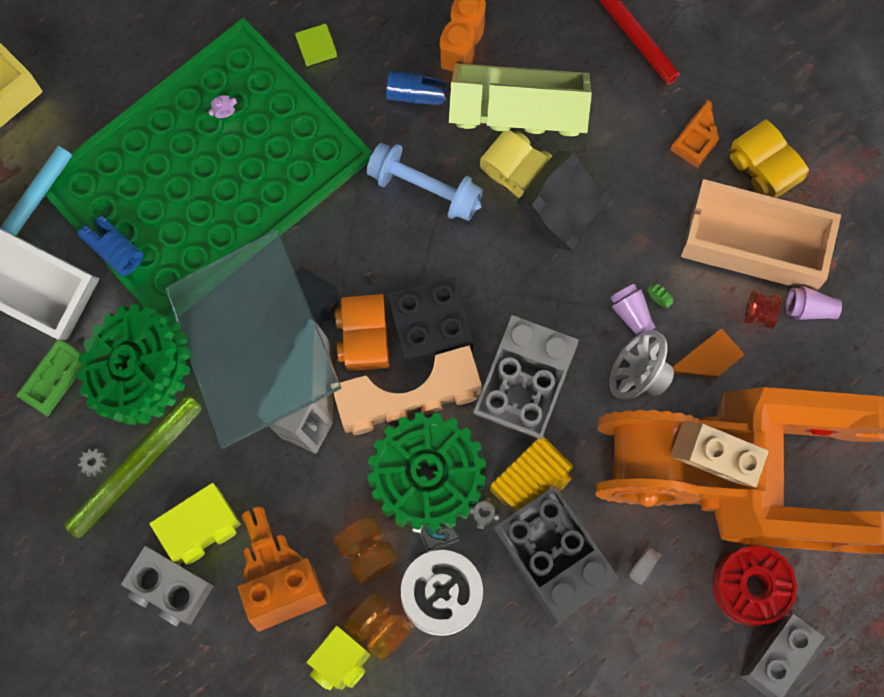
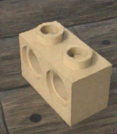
M683 421L670 457L730 482L757 487L769 451L703 423Z

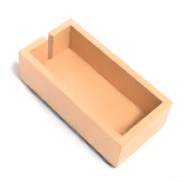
M703 179L695 197L689 220L690 224L687 228L680 257L796 288L805 286L818 291L828 277L841 215Z

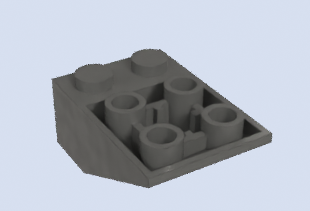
M555 486L494 527L533 594L554 625L620 580Z

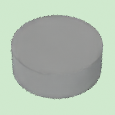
M651 547L647 548L629 575L630 579L642 585L655 567L661 554Z

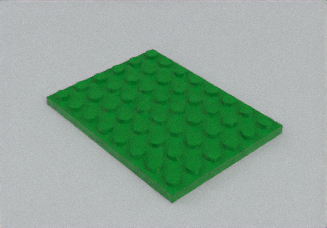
M242 18L70 153L73 156L45 196L76 232L86 225V227L91 228L92 231L102 238L103 234L98 231L94 222L96 218L102 215L143 253V259L139 266L126 276L119 275L99 255L98 257L143 308L147 306L156 310L158 314L162 313L171 317L170 321L177 322L369 163V155L373 154V152L268 42ZM226 95L230 99L233 97L236 99L237 104L233 105L235 111L232 115L226 118H217L215 115L211 116L209 114V110L212 109L211 102L215 98Z

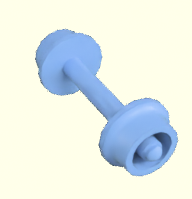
M379 143L373 154L369 155L367 175L378 180V185L381 187H385L392 176L395 175L452 201L448 212V218L450 219L459 217L469 221L475 211L482 208L480 200L483 189L472 183V178L466 176L458 189L399 163L402 146L398 144L389 146Z

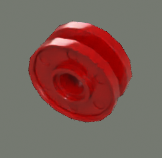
M755 545L740 548L721 560L714 571L712 590L715 602L725 616L737 624L753 627L776 622L789 612L796 599L797 581L793 568L784 556L772 548ZM750 576L755 577L761 583L762 588L758 596L752 595L747 589L746 584Z

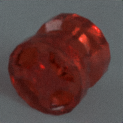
M753 289L747 303L744 323L753 325L758 322L762 323L765 328L773 330L779 317L782 296L773 294L769 297L763 295L761 291Z

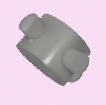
M487 497L475 507H469L470 513L473 514L479 529H484L485 525L490 524L493 520L498 521L500 518V514L495 513V508L491 504L492 499Z

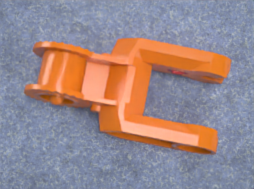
M761 387L723 392L716 417H703L702 420L691 415L685 416L681 412L644 411L641 409L636 411L625 410L621 413L616 411L611 414L606 413L598 419V431L614 437L613 480L596 484L595 495L601 500L606 499L608 502L615 501L617 503L625 502L630 505L640 504L646 507L663 504L668 506L674 504L701 505V510L714 512L721 539L741 545L844 553L884 554V512L837 511L784 507V434L833 437L852 442L884 441L883 396ZM682 422L703 423L768 450L769 453L757 487L730 482L671 458L670 455Z

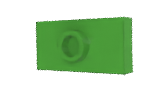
M57 339L16 396L48 417L77 378V372L82 370V364L78 363L79 355L83 353L63 340Z

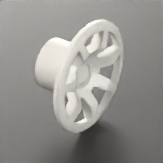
M656 330L642 332L628 342L621 350L613 364L609 378V387L613 396L619 400H630L639 396L644 391L652 396H658L669 387L674 376V369L665 362L667 342L663 334ZM654 337L657 339L649 345V338ZM635 344H637L639 351L637 356L629 352ZM624 358L630 363L629 368H619ZM624 379L619 389H617L616 380ZM631 386H636L634 390L627 392Z

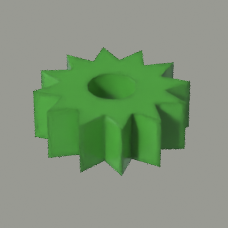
M653 283L648 288L649 296L653 298L657 305L668 309L673 303L672 295L663 286L661 287L658 283Z

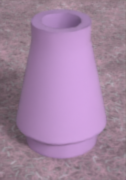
M635 284L624 288L610 297L614 304L612 308L633 330L636 336L656 328L652 322L642 289L638 291Z
M800 286L799 288H791L788 292L785 310L786 314L793 316L795 320L838 319L842 310V301L808 287Z

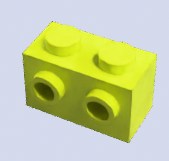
M211 483L149 523L171 560L178 565L183 562L185 565H189L197 561L205 554L203 549L215 541L217 544L226 542L236 534L235 528L242 525L222 492L214 483Z
M336 626L306 663L313 668L309 675L326 690H331L333 687L343 690L345 686L352 689L365 674L366 670L362 668V665L371 654Z

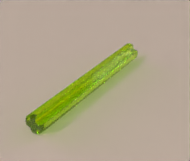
M185 397L69 518L64 525L66 530L74 537L81 538L201 412V406L193 398Z

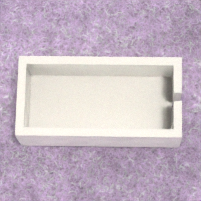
M0 228V311L58 340H68L100 278Z

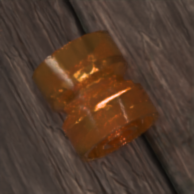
M373 515L355 522L332 540L343 559L351 560L349 569L359 585L377 578L400 561L390 543L382 542L381 538L384 533ZM367 544L369 548L361 552L360 547Z
M375 591L354 611L345 623L344 628L359 642L367 640V650L381 663H384L413 631L414 626L400 613L392 615L390 613L391 604Z

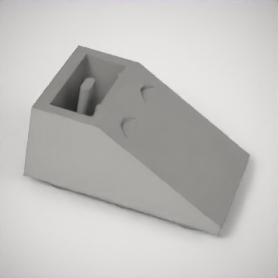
M512 315L473 414L542 440L579 340Z
M310 321L306 330H303L298 335L294 352L289 361L284 362L281 366L278 380L271 393L266 394L260 405V413L258 414V417L280 438L314 454H317L333 424L334 393L331 385H334L335 347L316 322Z

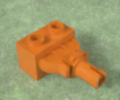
M263 507L253 508L258 523L257 525L249 510L242 515L251 539V546L255 553L256 561L251 550L246 548L243 551L247 561L243 574L244 584L237 586L248 621L257 632H260L327 604L316 572L308 558L303 559L295 550L289 548L283 535L276 536L281 548L279 551L267 521L265 509Z

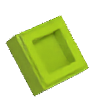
M327 24L295 33L306 67L337 57Z

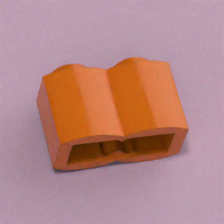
M455 0L453 2L451 21L444 28L440 38L442 69L453 72L455 63H473L475 45L482 38L485 29V0Z
M384 294L341 297V308H335L337 329H343V341H337L338 361L345 362L348 372L390 368Z

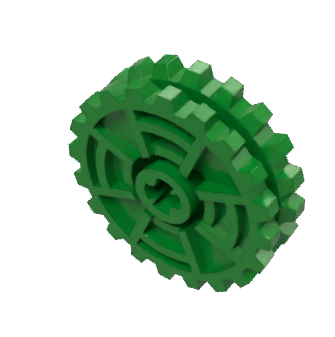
M132 304L130 309L125 306L118 307L116 315L107 313L104 316V323L101 326L95 324L92 328L94 334L92 338L85 339L83 344L86 348L85 354L79 355L78 363L82 364V370L77 372V380L83 381L79 391L82 396L88 397L86 405L89 408L96 409V414L100 416H109V418L115 421L124 422L128 425H136L137 421L147 424L150 423L152 415L158 418L164 415V407L166 405L173 406L176 403L174 396L176 392H183L185 384L182 382L183 376L188 375L190 372V367L186 366V360L191 357V350L184 346L188 341V337L186 334L179 332L181 326L178 322L170 321L171 317L162 313L158 314L156 310L147 306L143 308L138 304Z
M423 412L415 413V419L411 421L405 416L398 419L399 426L395 429L388 426L384 430L385 439L383 441L376 439L373 445L376 455L369 456V469L374 472L367 475L369 486L376 488L372 492L375 503H383L381 510L386 518L396 517V526L403 528L406 524L412 525L414 533L420 534L423 528H429L431 534L438 533L439 526L445 525L448 529L456 527V518L467 519L471 512L469 506H476L479 503L481 494L477 490H484L486 477L481 475V473L485 472L486 461L484 458H478L482 449L480 443H472L470 441L472 432L468 428L463 430L457 428L458 420L451 417L445 422L441 419L440 413L434 412L431 418H425ZM426 466L428 470L435 469L437 471H433L432 480H428L425 476L418 477L417 474L421 475V467Z

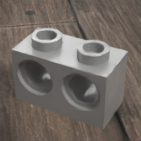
M144 546L121 583L122 586L130 590L127 595L129 599L145 608L149 602L161 609L158 616L175 626H178L180 621L191 625L214 587L147 546ZM151 570H156L158 573L157 584L151 589H145L143 586L145 574ZM187 588L190 594L188 603L184 607L176 608L173 602L175 593L180 589Z
M795 614L785 616L778 623L741 677L766 697H784L825 637Z

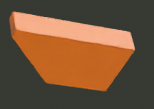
M706 100L670 149L696 168L700 167L719 140L712 114V102Z
M721 328L674 365V375L687 374L717 379L742 359L745 354Z

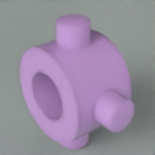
M226 95L215 98L211 102L212 109L209 110V114L211 116L215 115L217 118H226L232 115L235 111L233 105L237 104L234 97L230 99Z

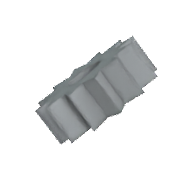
M97 448L94 451L88 449V453L82 452L83 457L79 458L82 462L78 464L79 467H82L81 472L87 473L88 477L92 474L97 477L98 472L103 473L102 468L107 467L104 464L107 459L103 458L105 453H99ZM96 459L95 465L90 466V461Z

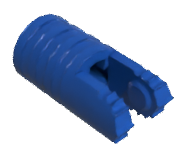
M390 70L387 81L386 100L440 105L447 98L446 92L449 90L447 81L441 78L437 79L436 77L424 76L423 74Z
M102 215L94 221L98 231L103 234L102 238L92 231L91 228L86 227V225L76 232L94 252L121 276H126L133 272L143 259V253Z

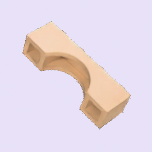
M470 346L435 355L434 367L429 378L420 387L410 392H386L374 385L366 375L331 385L345 433L353 432V435L370 432L374 429L373 425L386 421L388 425L399 424L398 419L404 416L408 419L407 415L417 412H423L424 415L436 413L443 409L442 405L456 402V405H463L473 402L477 399L476 395L481 394L482 384Z

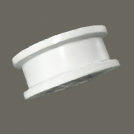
M434 550L419 556L408 567L401 583V601L405 614L418 629L431 635L446 636L466 628L476 617L483 599V584L476 567L463 555L449 550ZM445 567L456 571L463 577L468 586L469 598L465 605H460L457 602L459 587L456 583L448 592V601L439 598L432 604L433 610L439 612L449 611L452 615L449 619L439 620L427 616L420 610L415 601L414 591L416 584L419 581H423L426 583V602L432 599L435 595L434 586L438 585L440 588H444L451 582V576L446 574L435 575L432 572L434 568Z

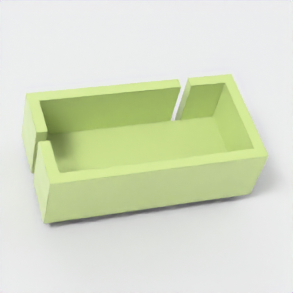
M455 63L451 81L449 123H456V126L464 129L476 128L480 123H486L487 126L496 131L525 128L526 132L541 134L545 130L559 131V134L564 136H577L579 132L587 133L592 94L590 74Z

